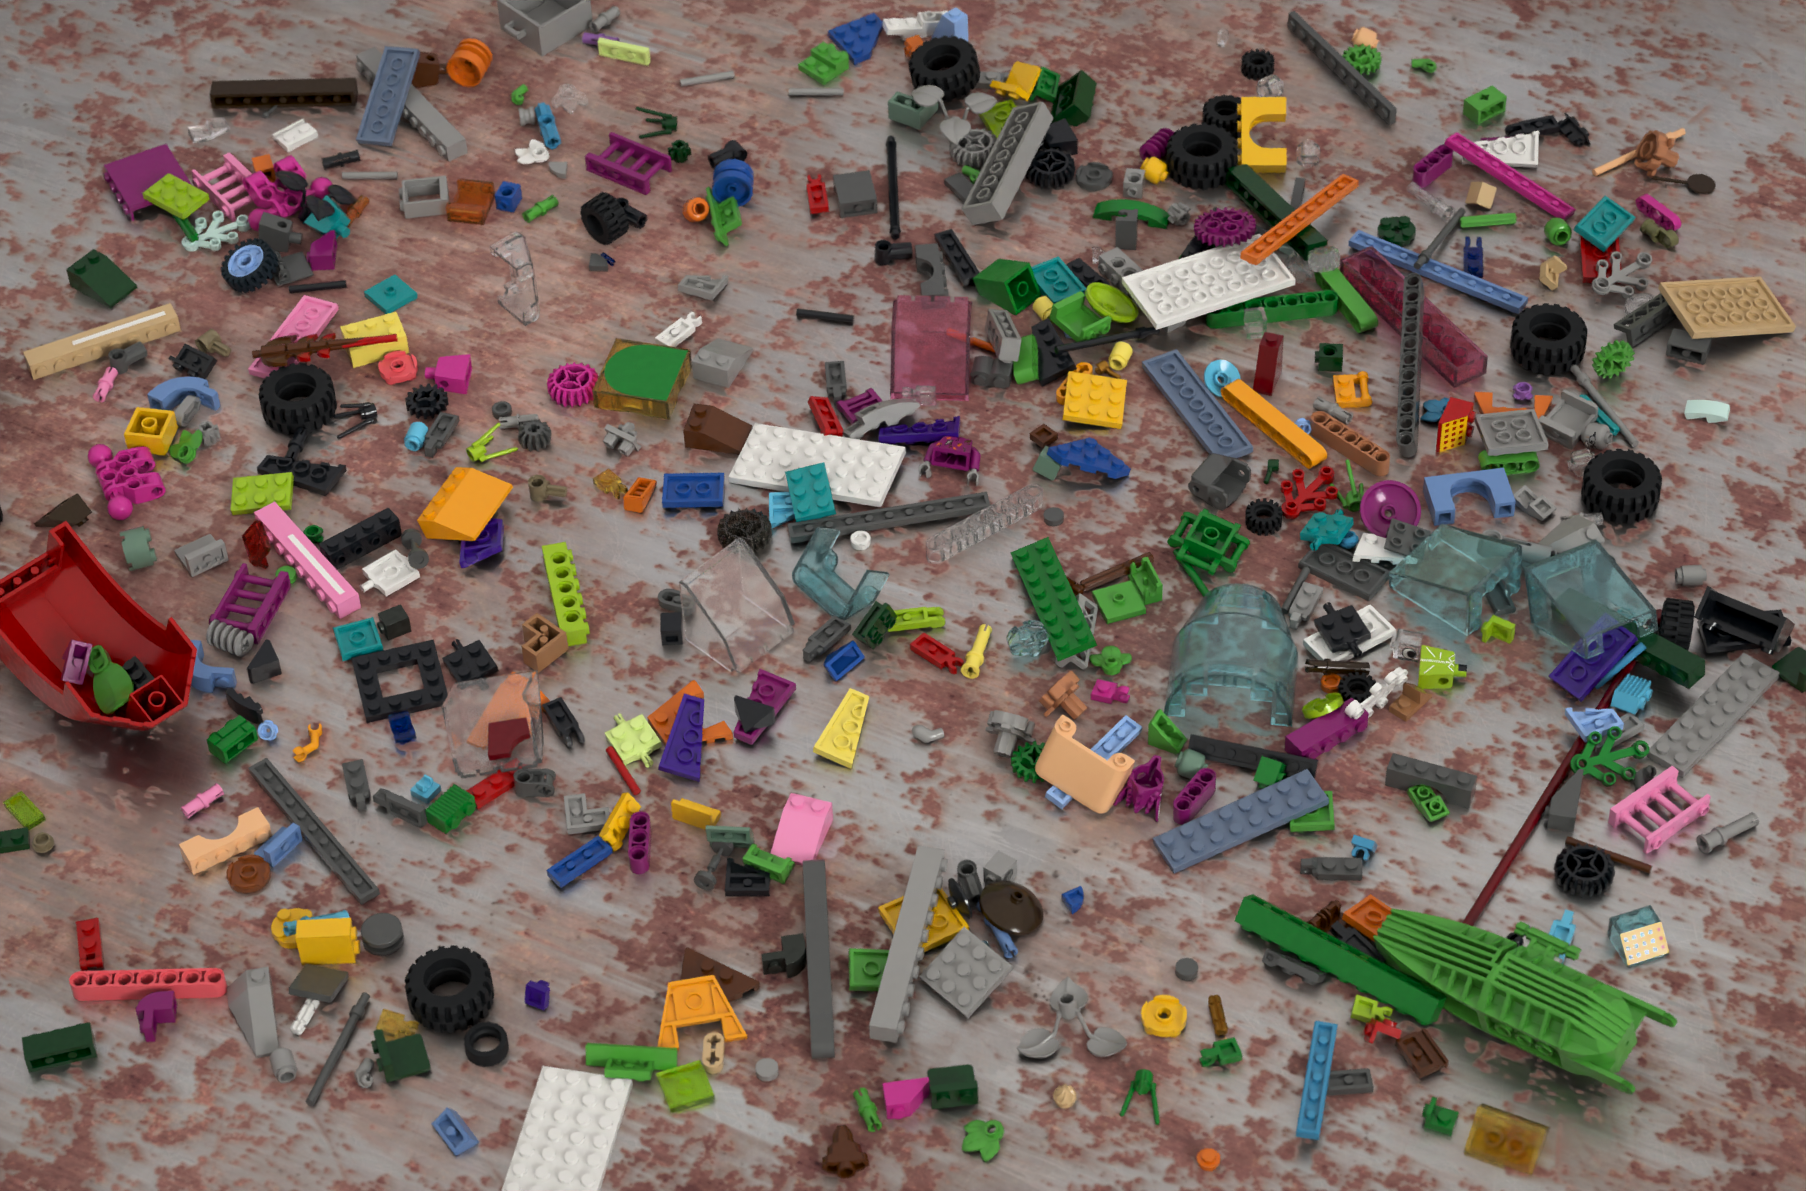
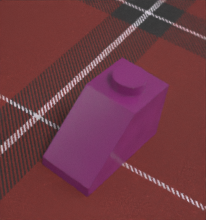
M331 230L311 243L310 251L307 252V262L311 263L312 270H335L338 245L335 230Z

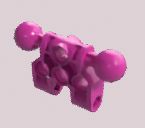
M292 155L275 162L273 165L275 172H295L306 180V173ZM260 170L243 178L242 182L249 196L257 207H261L254 209L248 216V223L254 231L259 232V222L263 212L285 218L296 214V212L302 209L300 207L302 191H294L287 188L281 183L279 178L274 183H271ZM318 177L312 181L310 189L306 190V196L312 195L322 200L326 195L330 194L328 187L333 184L328 178ZM262 195L267 196L269 199L263 198Z
M96 444L88 451V461L96 468L95 472L106 500L109 501L107 511L113 519H127L133 511L132 503L148 502L165 494L166 489L160 474L150 472L155 468V461L148 447L142 446L122 450L114 458L111 449L104 444Z

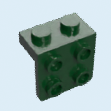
M875 601L852 633V636L874 650L876 646L882 643L886 631L895 625L897 615L889 604L884 603L882 605Z
M1797 647L1773 664L1772 669L1780 672L1779 676L1803 693L1806 691V651L1801 647Z
M382 1029L373 1031L375 1040L371 1041L374 1055L379 1054V1058L376 1059L379 1072L384 1071L387 1083L424 1073L431 1069L421 1034H414L386 1042Z
M972 1065L931 1068L927 1071L932 1109L978 1104V1085L974 1077Z

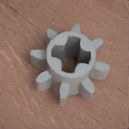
M1182 202L1174 203L1168 209L1167 213L1170 216L1167 219L1176 226H1179V224L1184 225L1190 219V214L1188 213L1190 208Z
M202 422L199 428L195 429V432L201 430L203 436L202 443L206 446L215 444L217 439L220 438L218 425H213L212 422Z

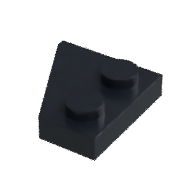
M727 858L725 896H770V873L757 870L748 864L742 866L735 863L733 858Z

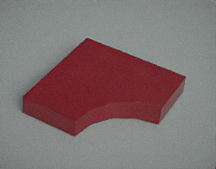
M531 717L488 723L489 760L510 758L517 744L532 738Z

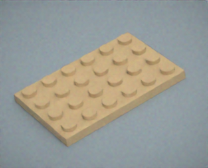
M1761 276L1660 282L1658 287L1692 339L1794 332L1796 327Z

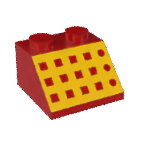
M1450 397L1438 423L1436 452L1440 453L1465 445L1468 437H1472L1474 432L1472 423L1476 416V412L1473 411V402Z

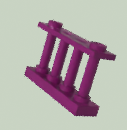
M613 132L609 133L610 146L599 156L590 152L585 156L587 171L644 195L650 192L649 179L660 169L667 172L672 171L671 156ZM615 150L623 153L614 162L607 160ZM630 156L638 159L629 168L621 166ZM645 163L653 165L644 175L636 172Z
M243 563L240 569L235 572L234 579L214 614L210 615L209 625L215 619L219 620L220 623L225 622L234 628L247 631V634L251 633L254 637V644L258 645L291 588L288 572L280 571L277 578L272 580L249 575L247 564ZM247 583L270 587L269 592L266 594L243 589ZM238 597L262 602L261 606L257 609L236 605L235 603ZM230 612L254 617L252 622L249 623L226 619Z

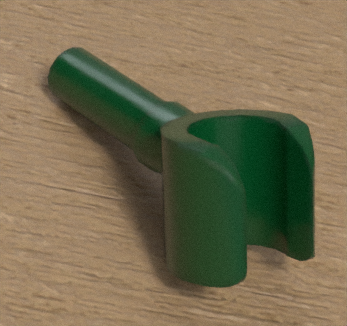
M1279 459L1268 460L1264 484L1269 483L1272 471H1279Z

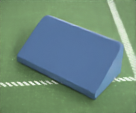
M448 1107L432 1123L433 1127L456 1156L479 1143V1140L460 1115Z

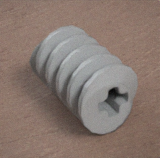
M216 619L210 623L207 629L206 640L209 645L227 651L230 654H235L238 657L248 654L254 644V637L251 633L247 634L244 630L241 631L239 628H234L225 622L220 623Z

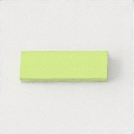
M599 38L597 41L600 56L647 66L651 62L650 51L647 47L605 38Z

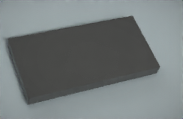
M1322 544L1316 551L1315 549L1314 551L1310 549L1298 563V568L1302 569L1306 566L1310 568V574L1367 601H1370L1391 577V571L1366 559L1354 562L1353 553L1334 544Z

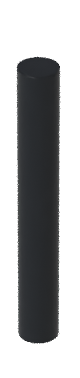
M346 280L293 285L289 286V293L347 288Z
M798 308L796 316L854 322V315Z

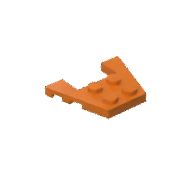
M1474 392V401L1479 406L1480 414L1527 410V408L1492 407V392ZM1534 396V410L1538 419L1542 415L1546 417L1548 408L1552 405L1553 396Z
M695 680L687 684L647 717L649 725L664 746H666L684 693L701 699L704 698V692ZM725 721L705 729L703 728L702 741H706L707 744L714 743L715 739H733V732Z

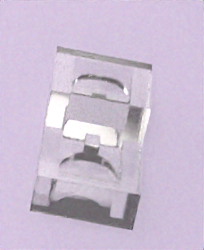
M224 117L206 119V125L188 127V134L193 143H199L225 134L229 131L230 127Z

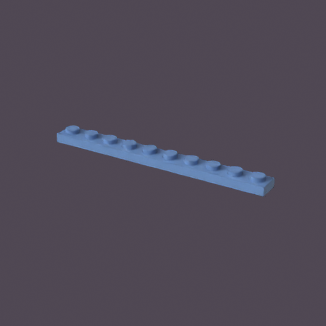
M1357 230L1349 240V247L1511 312L1519 314L1528 303V297L1433 259H1430L1428 263L1417 270L1414 268V263L1418 260V253L1363 231Z

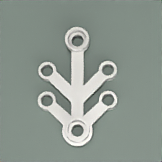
M1398 667L1390 672L1384 679L1387 683L1386 685L1379 682L1375 683L1369 690L1372 694L1362 703H1359L1357 700L1352 701L1344 712L1350 718L1356 720L1363 714L1364 708L1369 713L1368 718L1371 717L1374 713L1372 707L1376 705L1379 709H1382L1389 701L1386 697L1395 686L1398 685L1400 687L1407 681L1408 671Z

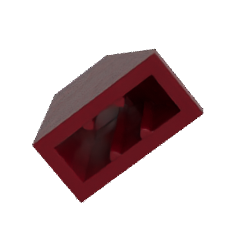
M1264 332L1259 345L1253 390L1259 394L1273 395L1282 371L1284 335Z

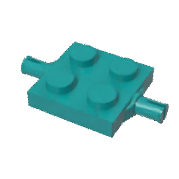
M1337 509L1333 515L1323 512L1314 513L1300 532V540L1311 541L1310 548L1313 551L1314 549L1315 551L1318 550L1322 544L1339 545L1354 525L1353 517H1345L1341 509Z

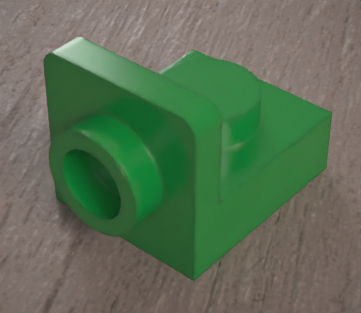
M1432 1097L1430 1104H1425L1422 1117L1425 1118L1424 1128L1452 1136L1459 1112L1437 1106V1098Z

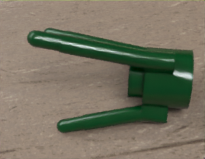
M641 107L635 108L638 111L662 117V119L646 118V121L662 123V129H665L640 135V139L672 134V131H677V116Z

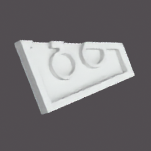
M1364 532L1353 555L1354 562H1360V559H1371V563H1379V560H1387L1397 565L1418 566L1419 560L1384 549L1386 538Z

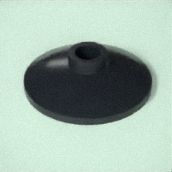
M950 878L948 880L950 896L947 897L950 908L952 910L957 908L967 919L972 918V910L963 890L955 879Z

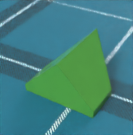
M1159 709L1148 724V745L1173 754H1179L1187 738L1165 713Z

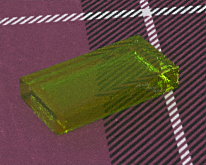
M22 791L3 802L4 807L24 828L28 827L30 830L46 820L44 814Z

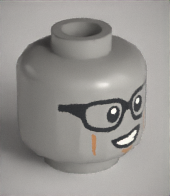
M1591 422L1584 426L1581 431V441L1587 448L1603 450L1612 442L1613 435L1606 424Z

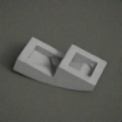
M1526 485L1513 494L1517 507L1541 521L1557 509L1543 495L1537 497Z

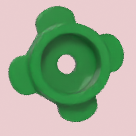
M310 525L303 531L313 544L321 543L324 540L322 536L324 531L317 525Z

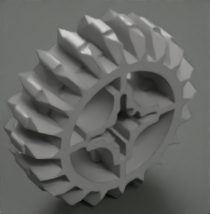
M977 127L976 129H971L970 133L956 146L950 142V155L953 158V162H957L958 166L967 165L972 168L977 167L978 169L984 166L997 140L996 135L992 134L991 131L986 132L985 128L979 130Z

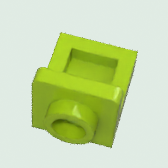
M1492 615L1489 621H1485L1481 627V633H1483L1482 642L1486 643L1493 636L1510 644L1514 639L1516 624Z

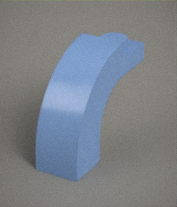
M198 377L173 378L159 384L147 394L151 409L171 411L175 406L181 404L188 395L200 398L202 405L215 411L221 406L218 392L209 388L208 380Z
M190 640L197 648L191 686L207 693H213L214 687L235 688L237 680L234 668L212 667L203 664L204 651L201 641Z

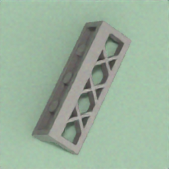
M1079 593L1075 597L1092 634H1094L1098 606ZM1084 606L1091 610L1089 615ZM1091 648L1080 652L1082 660L1073 655L1059 662L1056 658L1055 664L1062 668L1069 662H1072L1084 670L1088 667Z

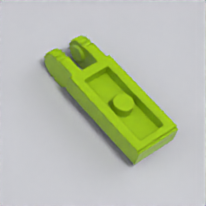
M918 607L894 610L897 615L896 623L891 629H888V632L928 628L929 626L933 629L940 628L946 623L945 618L942 617L944 614L943 608Z

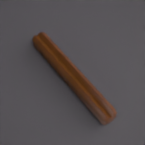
M1151 552L1144 553L1081 580L1080 585L1084 586V592H1087L1129 574L1132 562L1135 563L1136 568H1139L1142 565V558L1148 557L1152 564L1154 563V557Z

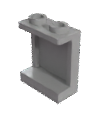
M1564 389L1561 392V400L1547 417L1542 415L1539 418V422L1547 438L1572 450L1581 439L1583 427L1591 422H1595L1598 418V405L1578 396L1574 392Z

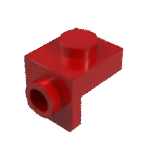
M1372 1018L1370 1022L1366 1023L1363 1035H1365L1364 1040L1373 1044L1377 1032L1399 1039L1402 1030L1396 1027L1397 1022L1384 1018L1383 1022Z

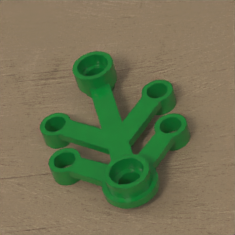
M1613 726L1607 731V738L1598 756L1590 757L1594 747L1602 740L1601 734L1593 731L1588 735L1587 743L1582 753L1575 755L1571 759L1570 768L1573 773H1576L1579 768L1584 769L1583 775L1589 774L1600 780L1607 787L1612 786L1616 782V776L1611 772L1603 773L1593 766L1602 765L1620 775L1623 780L1631 781L1635 778V769L1632 767L1625 768L1614 761L1630 756L1642 759L1648 755L1649 745L1645 741L1638 740L1631 747L1610 752L1615 740L1622 735L1621 729ZM1612 730L1617 732L1616 737L1612 735ZM1592 735L1597 737V742L1592 740ZM1639 745L1644 748V752L1638 749ZM1579 761H1582L1585 767H1580ZM1626 771H1629L1632 776L1627 777ZM1606 776L1611 778V783L1606 781Z

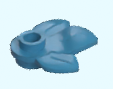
M1450 398L1424 402L1423 407L1427 412L1420 419L1426 422L1439 421Z

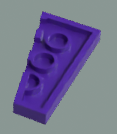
M960 416L953 417V421L944 422V419H937L935 423L928 425L924 422H917L912 427L904 424L880 428L879 443L890 445L901 442L913 444L922 441L933 443L941 440L944 436L959 438Z
M684 693L658 770L693 781H700L704 699Z

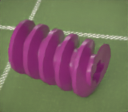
M1161 128L1140 146L1139 153L1141 159L1145 161L1146 158L1156 157L1161 160L1167 154V143L1174 131L1169 128Z

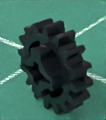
M430 383L426 387H423L421 384L419 389L413 387V392H408V397H405L407 411H410L411 416L416 414L417 419L421 416L424 417V420L428 416H431L433 419L434 415H439L441 410L446 411V406L449 405L447 392H444L443 387L438 389L437 384L433 387L430 386Z

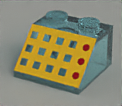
M1651 905L1610 917L1607 935L1627 968L1669 955L1662 923Z

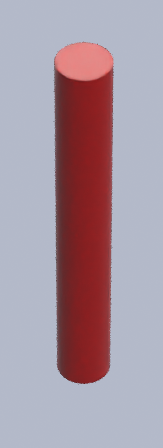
M613 746L607 747L606 753L633 795H638L641 790Z

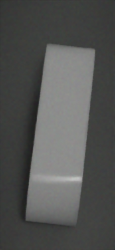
M188 395L175 410L178 426L186 427L199 411L201 405L200 398Z

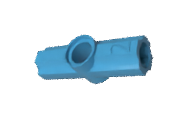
M539 103L534 108V112L539 124L540 135L543 137L546 147L555 149L561 144L555 124V117L552 115L549 105Z

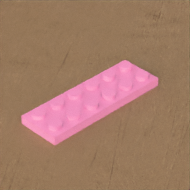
M304 295L270 341L289 335H296L297 339L293 343H297L299 339L307 335L317 334L319 337L339 310L338 304ZM290 357L287 360L288 366L293 363L298 365L300 362L294 357ZM256 358L248 368L249 375L264 379L266 376L269 377L272 371L279 370V367L264 365L261 358Z

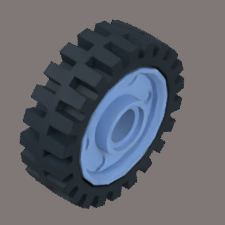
M254 238V240L247 239V243L242 241L240 246L236 244L234 246L235 249H230L228 251L230 255H225V261L221 263L223 266L221 267L223 278L233 290L239 293H248L249 290L254 292L256 287L258 289L262 288L261 284L264 283L266 285L268 283L267 279H272V273L277 271V255L267 242L258 238Z

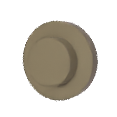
M46 832L36 834L32 841V847L38 853L48 852L54 846L53 837Z

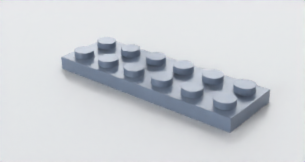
M385 46L356 137V141L359 144L392 146L419 60V49Z

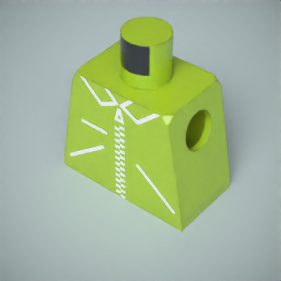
M1422 645L1418 687L1422 689L1451 688L1453 676L1466 678L1467 665L1454 664L1455 653L1453 651Z

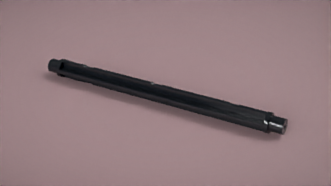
M888 136L886 147L889 184V231L891 238L897 240L901 233L896 159L897 143L894 136Z

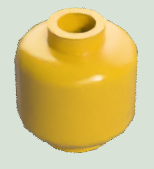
M1156 157L1146 158L1140 168L1145 170V179L1152 184H1157L1160 181L1164 182L1169 174L1166 171L1167 164Z

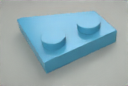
M769 492V527L775 528L795 519L790 492Z

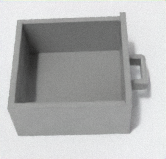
M497 0L500 28L541 56L546 55L590 28L589 23L593 21L590 0Z

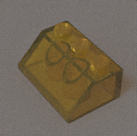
M1482 1103L1477 1107L1464 1151L1532 1175L1544 1149L1550 1127Z

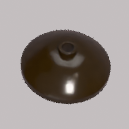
M995 881L985 886L980 894L979 906L982 914L994 927L1003 932L1013 935H1027L1036 931L1042 923L1043 908L1041 903L1029 889L1021 884L1012 881Z

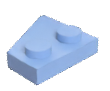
M1565 708V716L1584 742H1587L1588 735L1593 731H1597L1601 736H1605L1607 731L1613 726L1623 730L1624 723L1614 709L1597 710L1595 708H1585V712L1572 711V708ZM1594 735L1591 736L1592 740L1597 738Z

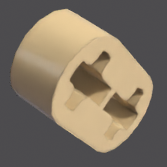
M709 1033L703 1040V1069L708 1074H717L724 1066L725 1044L724 1037L720 1033ZM713 1042H717L716 1049H712L711 1047ZM715 1057L716 1061L711 1065V1058Z

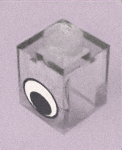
M1398 629L1396 637L1392 636L1390 649H1393V658L1418 663L1423 633Z

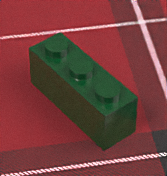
M90 1022L22 1037L24 1059L29 1072L97 1057L95 1038Z

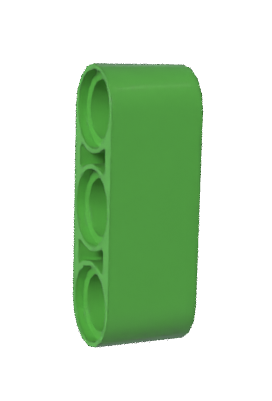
M1033 334L1021 337L1018 361H1013L1014 377L1018 385L1038 380V345Z
M1483 450L1478 455L1481 470L1504 468L1506 475L1531 473L1540 466L1537 453L1533 451L1488 456L1486 450Z

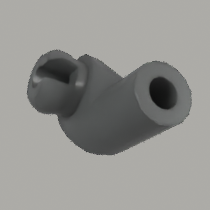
M1649 765L1636 772L1634 778L1635 791L1654 778L1657 773L1654 766Z

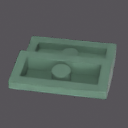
M706 825V836L710 846H712L713 842H730L734 844V848H750L755 842L753 831L750 827Z

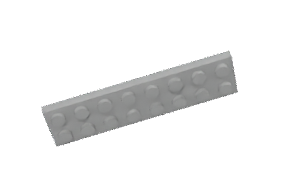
M1743 652L1652 745L1646 757L1667 769L1671 766L1675 767L1678 770V775L1684 777L1779 679L1780 672Z

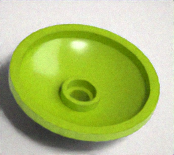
M1097 282L1089 284L1086 288V299L1100 317L1110 316L1112 322L1118 323L1133 322L1137 318L1138 308L1136 304L1117 288Z

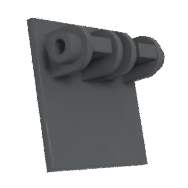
M274 251L278 258V267H276V273H272L277 286L314 276L302 251L285 257H281L279 252Z
M1392 518L1386 532L1387 538L1384 549L1423 562L1431 531Z

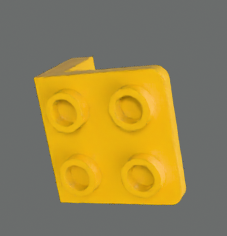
M1016 61L1006 82L992 80L990 87L996 90L995 94L1001 97L1008 96L1013 100L1028 101L1041 73V68Z

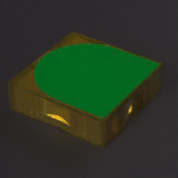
M616 338L592 390L594 408L618 412H633L643 416L670 420L678 401L679 392L685 385L692 368L691 350Z

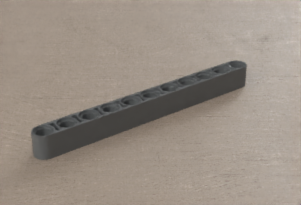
M1410 273L1405 277L1403 290L1396 433L1399 452L1403 457L1414 456L1418 449L1425 290L1422 278L1417 273Z
M825 859L803 860L812 1059L835 1058Z

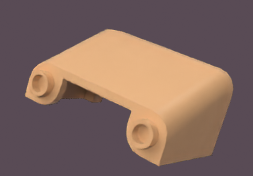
M1062 714L1056 721L1036 762L1035 771L1041 778L1092 811L1100 814L1106 813L1113 806L1117 796L1126 785L1135 760L1123 753H1116L1107 761L1072 738L1076 732V725L1071 719Z

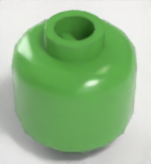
M1553 218L1544 227L1545 236L1556 246L1566 244L1571 238V227L1564 219Z

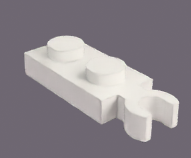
M690 312L687 315V319H678L656 336L655 344L661 347L675 348L696 331L695 327L702 324V317L699 316L695 319V313Z

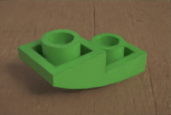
M1416 785L1408 788V796L1429 822L1450 814L1440 795L1436 796L1430 786Z

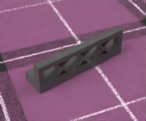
M1660 293L1616 322L1614 329L1626 333L1627 342L1630 346L1634 347L1676 319L1677 316Z

